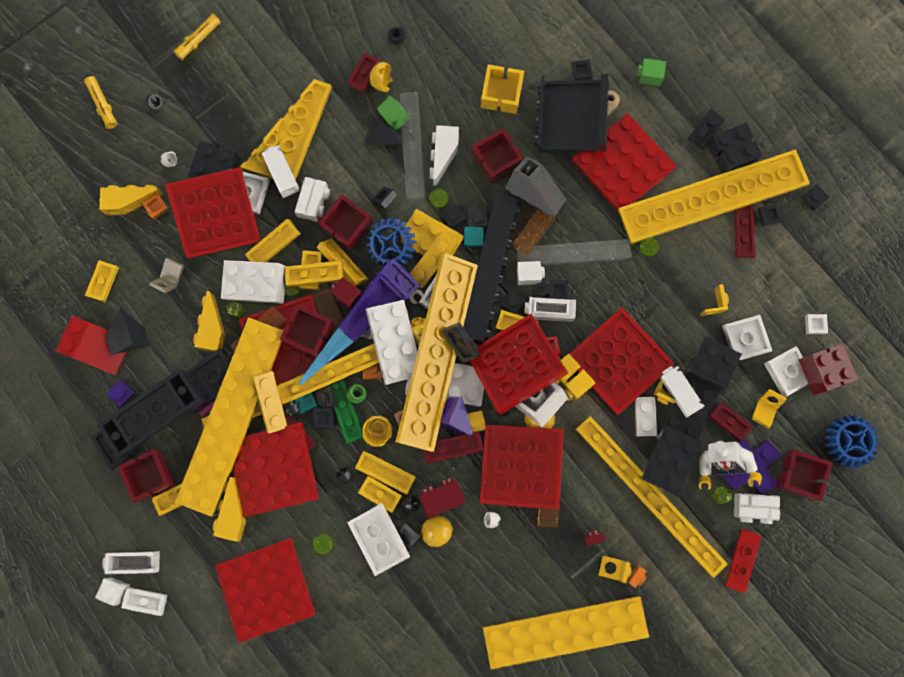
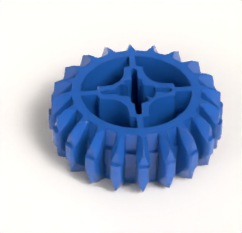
M388 218L387 221L382 219L380 224L375 223L376 229H370L372 236H367V239H370V243H366V246L371 247L367 251L368 254H373L371 260H377L376 265L382 264L384 267L391 260L387 258L388 254L395 251L400 253L395 260L401 266L402 263L408 264L407 258H413L410 252L416 251L415 248H412V244H417L416 241L411 239L415 237V234H409L412 228L406 227V222L402 221L400 223V219L397 218L394 221L392 218ZM389 228L396 229L390 236L382 234ZM401 237L404 240V247L400 243ZM388 240H393L394 247L389 246L391 244H389ZM379 241L382 243L381 250L379 248Z
M845 415L843 418H837V422L830 424L832 428H827L826 430L830 435L824 438L829 440V443L825 444V446L831 448L828 451L829 455L835 454L833 457L834 461L839 460L840 465L846 464L848 468L853 466L859 468L861 464L868 465V460L873 461L875 459L872 454L879 453L875 447H880L881 444L876 443V439H879L880 436L874 435L877 429L870 428L872 422L865 423V418L861 417L858 419V415H852L851 417ZM853 426L858 431L852 433L850 430L847 431L845 427ZM853 450L855 452H858L860 455L857 457H852L846 453L848 451Z

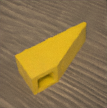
M109 185L107 188H100L99 210L105 215H125L143 206L142 203L157 193L162 196V192L154 185H145V187Z
M207 291L206 296L202 299L203 310L202 314L198 317L197 323L199 328L198 333L194 335L193 343L195 344L194 347L199 350L216 352L219 349L223 350L226 335L215 296L210 291Z
M230 477L224 487L225 496L219 503V517L215 519L212 530L214 531L213 536L237 542L241 541L246 519L242 517L243 513L236 480L234 477Z

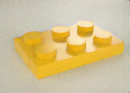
M418 209L414 211L406 224V227L412 228L409 234H415V237L411 239L416 241L417 244H412V248H415V252L421 256H424L441 232L457 243V246L450 253L452 256H454L464 240L463 235ZM403 237L400 239L402 245H404Z

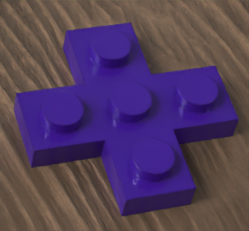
M745 439L740 443L737 440L732 441L737 442L742 448L752 452L757 466L756 472L762 476L760 486L756 480H753V487L759 495L765 494L778 484L766 469L767 466L781 457L769 440L755 450L751 449ZM750 472L721 476L733 491L749 480Z

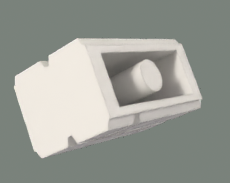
M308 177L304 178L295 208L297 217L318 222L319 218L323 217L325 212L324 200H328L330 195V189H328L326 182Z
M741 493L734 495V517L740 518V522L753 523V519H760V523L773 524V520L780 519L779 496Z

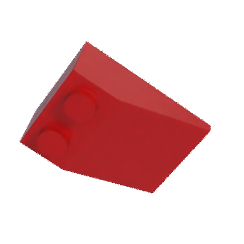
M75 316L71 317L55 350L113 375H117L127 353L111 355L106 341L108 330Z

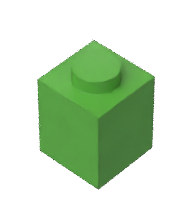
M644 58L642 65H638L636 76H639V83L661 86L664 79L666 61Z
M391 96L377 108L386 122L396 130L403 126L410 118L401 104Z

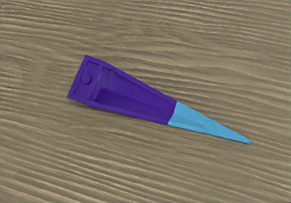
M394 258L376 274L301 378L298 385L303 384L370 329L365 309L401 300L405 301L420 286Z

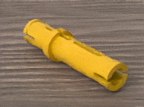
M211 14L189 37L184 38L185 41L174 50V53L183 60L193 49L196 50L198 48L197 45L220 24V20L214 14Z
M93 76L87 77L84 83L95 102L98 115L102 117L107 129L114 128L117 122L111 112V106L107 104L96 78Z

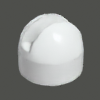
M174 152L163 153L161 155V163L166 167L175 166L177 164L176 154Z
M485 513L484 524L486 528H495L500 524V516L497 513Z

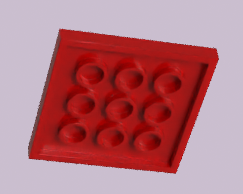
M628 113L607 129V151L579 152L572 158L573 163L617 211L621 207L638 201L677 167Z
M241 167L165 184L186 258L261 241Z
M312 294L239 319L242 331L248 318L283 331L287 324L294 328L295 325L289 321V318L296 304L318 314ZM281 343L271 369L276 386L305 374L316 358Z
M623 308L619 309L570 353L571 357L581 366L576 371L580 373L584 370L593 379L595 384L592 386V389L616 415H619L663 375L662 372L675 364Z
M532 313L478 345L477 350L480 355L478 358L469 360L499 415L569 374Z
M303 422L287 425L285 429L267 433V431L244 437L232 468L243 518L319 499Z
M485 425L480 504L560 510L564 429Z
M292 538L215 565L238 643L316 615Z

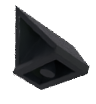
M380 115L364 139V145L402 144V134L398 129L396 130L389 125L382 115Z
M120 308L106 335L111 355L150 346L145 327Z

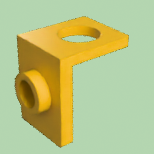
M723 284L715 288L718 308L706 309L700 313L701 316L724 313L728 310L729 298L728 294L724 291Z
M660 379L653 395L657 396V401L668 405L669 402L675 404L676 400L673 399L671 394L663 390V382Z
M769 389L758 400L752 420L769 429L776 410L787 398ZM770 396L778 399V402L772 403L767 398Z
M602 556L599 576L626 583L631 575L630 563ZM608 562H613L616 565V571L612 574H608L605 571V565Z

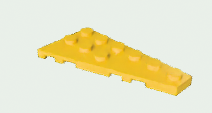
M314 79L300 95V99L294 106L292 105L288 109V113L265 136L261 145L254 149L246 162H243L240 166L242 170L274 180L262 153L269 147L279 145L296 180L332 86Z

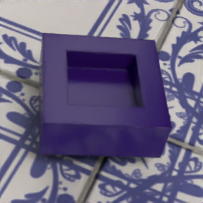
M119 380L106 394L119 407H123L136 393L124 381Z

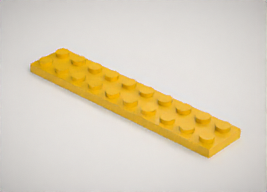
M793 150L618 209L630 244H634L808 186L810 182L797 151Z
M447 253L441 254L396 438L397 443L434 452L457 355L442 331L446 327L458 322L462 326L464 325L478 266Z
M251 318L247 319L175 503L208 516H214L259 402L252 376L271 371L282 343L279 339L283 330Z

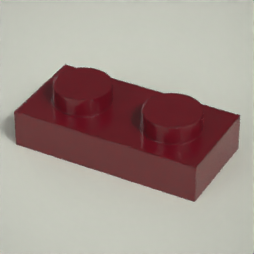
M363 53L347 85L359 92L365 93L370 84V72L380 62V59Z
M723 402L709 416L710 420L739 443L753 428L752 425Z

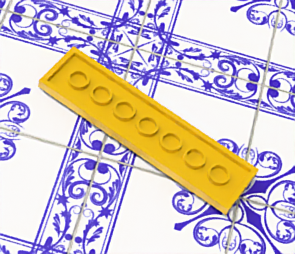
M640 596L483 627L491 669L649 637Z

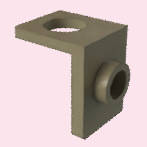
M166 258L160 278L150 282L149 285L164 293L177 288L184 265Z

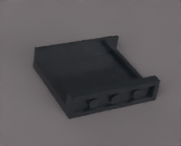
M601 74V79L564 81H545L544 76H541V83H538L537 86L540 100H537L539 117H536L538 134L535 135V146H538L539 152L607 151L608 74Z

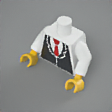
M719 441L709 444L708 450L704 451L699 457V474L702 475L699 478L700 489H702L703 483H707L709 489L711 488L709 474L725 475L750 472L748 480L750 487H753V480H756L760 486L762 476L756 472L757 466L752 452L742 448L737 442L724 443Z

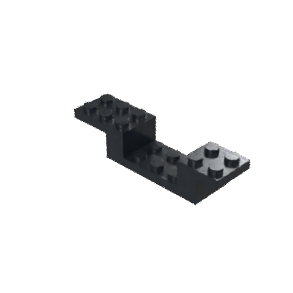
M708 337L703 339L697 355L690 359L684 376L701 400L699 403L703 404L704 407L686 418L676 402L675 404L670 403L657 436H655L652 443L655 447L640 478L641 480L679 497L703 443L699 441L702 431L720 391L727 389L742 353Z
M221 349L188 371L179 368L97 424L100 431L90 438L110 470H114L117 466L146 448L143 442L184 414H195L198 410L216 400L230 365V361Z

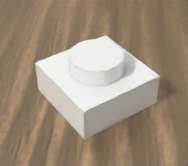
M807 314L805 316L806 335L828 334L827 314Z

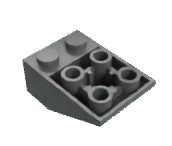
M526 157L513 171L506 186V189L513 195L523 198L528 204L538 207L545 214L555 217L567 200L544 166L529 157Z

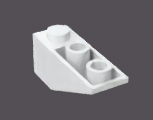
M436 126V132L432 133V143H435V150H431V161H434V167H430V179H433V185H437L458 152L459 127Z

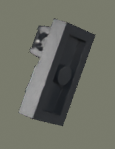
M710 109L688 137V140L700 149H703L725 119Z
M460 322L448 326L442 331L463 363L478 358L480 355L477 350L478 345L472 337H469Z

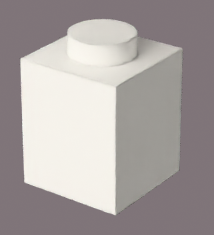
M540 261L517 262L518 285L541 283L542 278H545L544 267H541Z
M113 577L105 578L95 598L112 606L122 604L126 588L130 584Z

